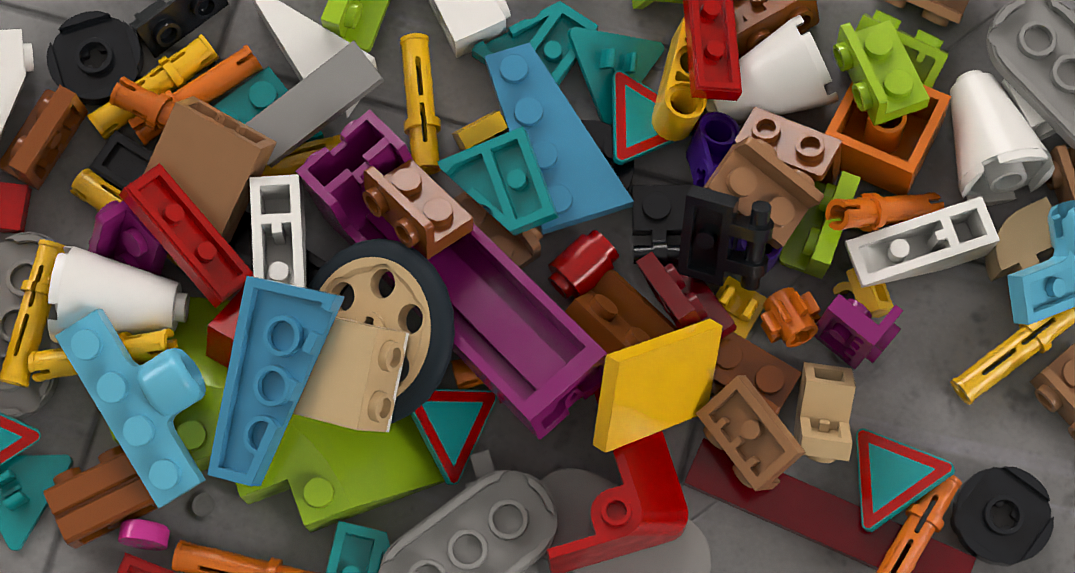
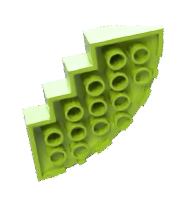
M190 297L187 321L185 323L178 322L176 330L173 331L174 336L167 338V340L176 338L178 348L186 352L195 362L204 379L206 392L201 400L178 413L173 423L175 430L200 471H204L209 468L228 371L227 367L206 356L208 324L230 300H226L215 309L207 298ZM292 414L261 486H247L236 482L235 484L240 497L248 505L291 489L303 524L312 533L336 524L338 521H344L444 483L445 480L411 415L392 423L389 432L354 430ZM110 429L113 440L119 444L118 440L116 439V437Z

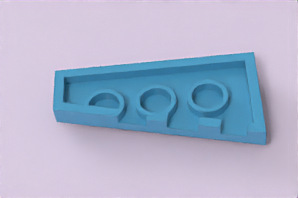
M530 42L486 55L485 64L503 118L508 126L507 130L510 132L523 126L527 131L559 217L539 226L542 235L633 207V199Z
M246 276L207 475L247 486H261L345 296L259 277Z

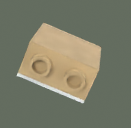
M336 317L293 414L354 430L389 432L409 333Z

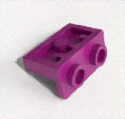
M114 200L102 207L95 216L96 221L92 237L88 243V251L161 276L168 252L124 201L119 203L117 200Z
M838 294L817 322L818 332L814 337L855 370L864 358L873 364L895 338L901 328L894 322L903 310L895 305L878 325L871 320L872 315L863 304L855 299L850 298L847 300Z

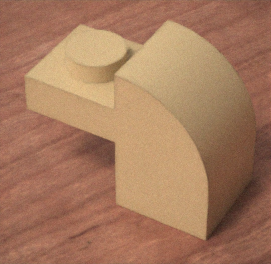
M1047 197L1017 210L996 231L1000 241L985 256L986 271L991 282L1007 274L1009 275L1039 264V259L1054 253V249L1051 246L1047 218L1052 206Z
M808 362L803 364L797 398L794 438L805 450L806 453L804 455L813 461L832 463L835 460H850L853 443L849 420L856 388L852 368Z

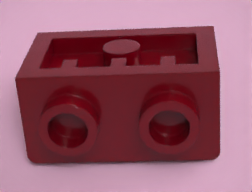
M653 252L636 261L654 297L678 330L707 319H712L723 325L721 339L737 329L734 320L704 281L679 274L672 263L663 267Z

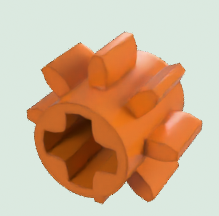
M787 287L776 291L765 300L763 307L766 312L760 315L763 320L760 325L771 343L782 339L787 347H797L809 341L818 332L816 322L820 319L818 313L821 311V308L810 291L800 296L793 287Z

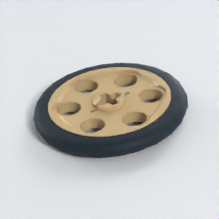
M378 238L357 242L336 253L319 269L307 288L340 295L343 287L350 284L354 290V302L346 311L340 307L336 317L409 333L405 356L409 361L410 368L407 377L399 382L391 420L392 424L411 415L424 404L442 381L452 355L455 336L454 311L445 283L436 268L418 250L412 247L409 248L399 241ZM390 271L395 279V287L393 292L384 298L379 290V281L385 272ZM418 306L423 315V322L419 330L412 334L406 325V318L408 312L413 307Z

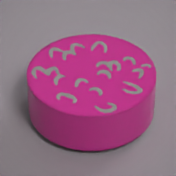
M127 519L121 522L118 542L133 548L162 551L167 549L170 530L167 526L157 522Z

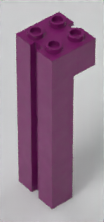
M369 109L360 118L351 121L344 127L340 133L342 142L331 151L324 147L312 153L305 163L295 171L299 174L301 182L323 218L350 246L357 242L378 238L401 242L395 233L394 227L382 216L376 217L367 208L363 199V192L365 191L364 170L374 166L384 176L408 160H413L406 144ZM474 223L473 231L428 259L445 283L453 306L455 336L452 351L539 440L570 414L568 408L582 397L586 400L601 387L607 353ZM390 271L385 272L381 278L394 289L395 279ZM418 306L413 307L412 310L423 320L420 308Z

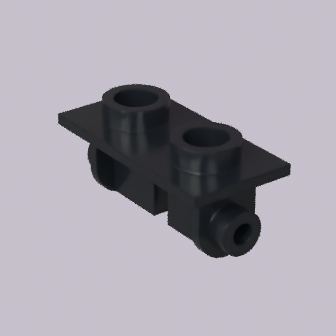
M157 0L142 12L134 14L136 19L129 25L135 34L143 40L153 57L156 58L229 5L227 0H170L168 3H165L163 0Z

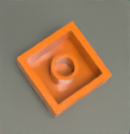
M851 82L825 132L827 135L842 140L840 171L859 176L861 180L896 195H908L942 127L951 96L923 85L930 98L927 108L874 126L867 111L861 112L857 107L852 93L853 82Z

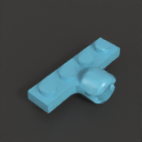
M1075 200L1062 202L1051 207L1047 216L1051 246L1054 249L1053 256L1047 261L1007 275L1013 321L1016 324L1030 325L1075 307Z
M103 309L91 312L55 336L158 509L206 480L175 430L173 423L178 413L201 400L206 392V385L202 374L186 352L179 348H170L143 365L137 364L132 359Z

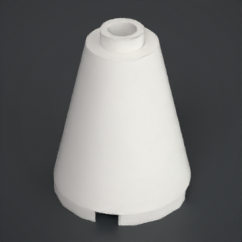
M801 15L790 19L739 59L742 94L737 101L707 99L706 109L708 113L721 112L732 117L737 124H743L754 107L780 116L831 105L839 101L837 92L830 95L826 93L824 85L832 82V79L810 31L800 35L797 27L804 24Z
M972 70L960 75L949 93L951 96L950 103L958 186L963 199L965 196L967 200L982 196L985 205L992 206L1015 200L1014 191L1026 185L1029 186L1030 192L1041 187L1051 178L1055 170L1052 156L993 74L983 73L980 70Z
M65 245L63 247L65 253H58L48 293V304H55L57 320L47 319L49 336L54 343H58L55 338L57 334L97 309H103L117 333L130 332L132 335L161 331L166 328L175 331L178 322L185 323L187 321L190 297L189 293H182L180 282L75 246Z

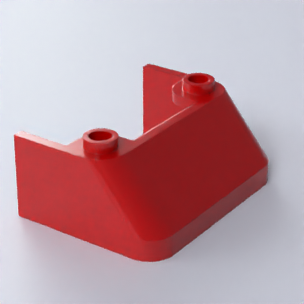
M601 387L593 393L595 394L597 404H599ZM663 431L612 450L623 485L601 492L593 501L591 521L595 535L547 549L550 573H566L664 544L682 535L688 522V507Z

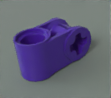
M709 112L700 119L686 150V159L691 170L693 185L704 187L731 146L735 144L740 128L732 117L721 112Z

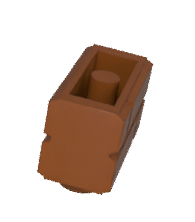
M121 445L99 455L98 460L100 464L83 472L80 467H75L58 474L53 478L55 485L43 491L64 541L75 549L120 528L121 522L124 520L138 519L158 509Z

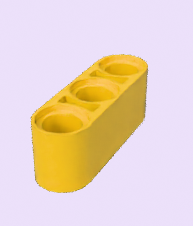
M684 17L670 43L652 114L654 130L660 137L669 141H680L688 137L707 103V99L691 98L689 73H687L689 72Z

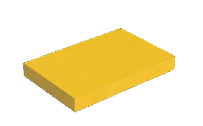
M707 319L607 354L593 446L606 453L697 417L696 413L710 400L723 325L712 319Z

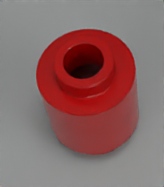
M592 230L587 236L581 234L548 264L552 273L548 277V281L565 299H568L571 295L578 298L592 290L607 271L614 269L613 263L619 258V254L614 246L597 230Z

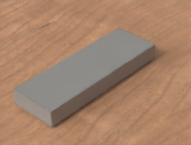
M352 41L245 125L277 142L267 163L272 168L385 80L357 43Z

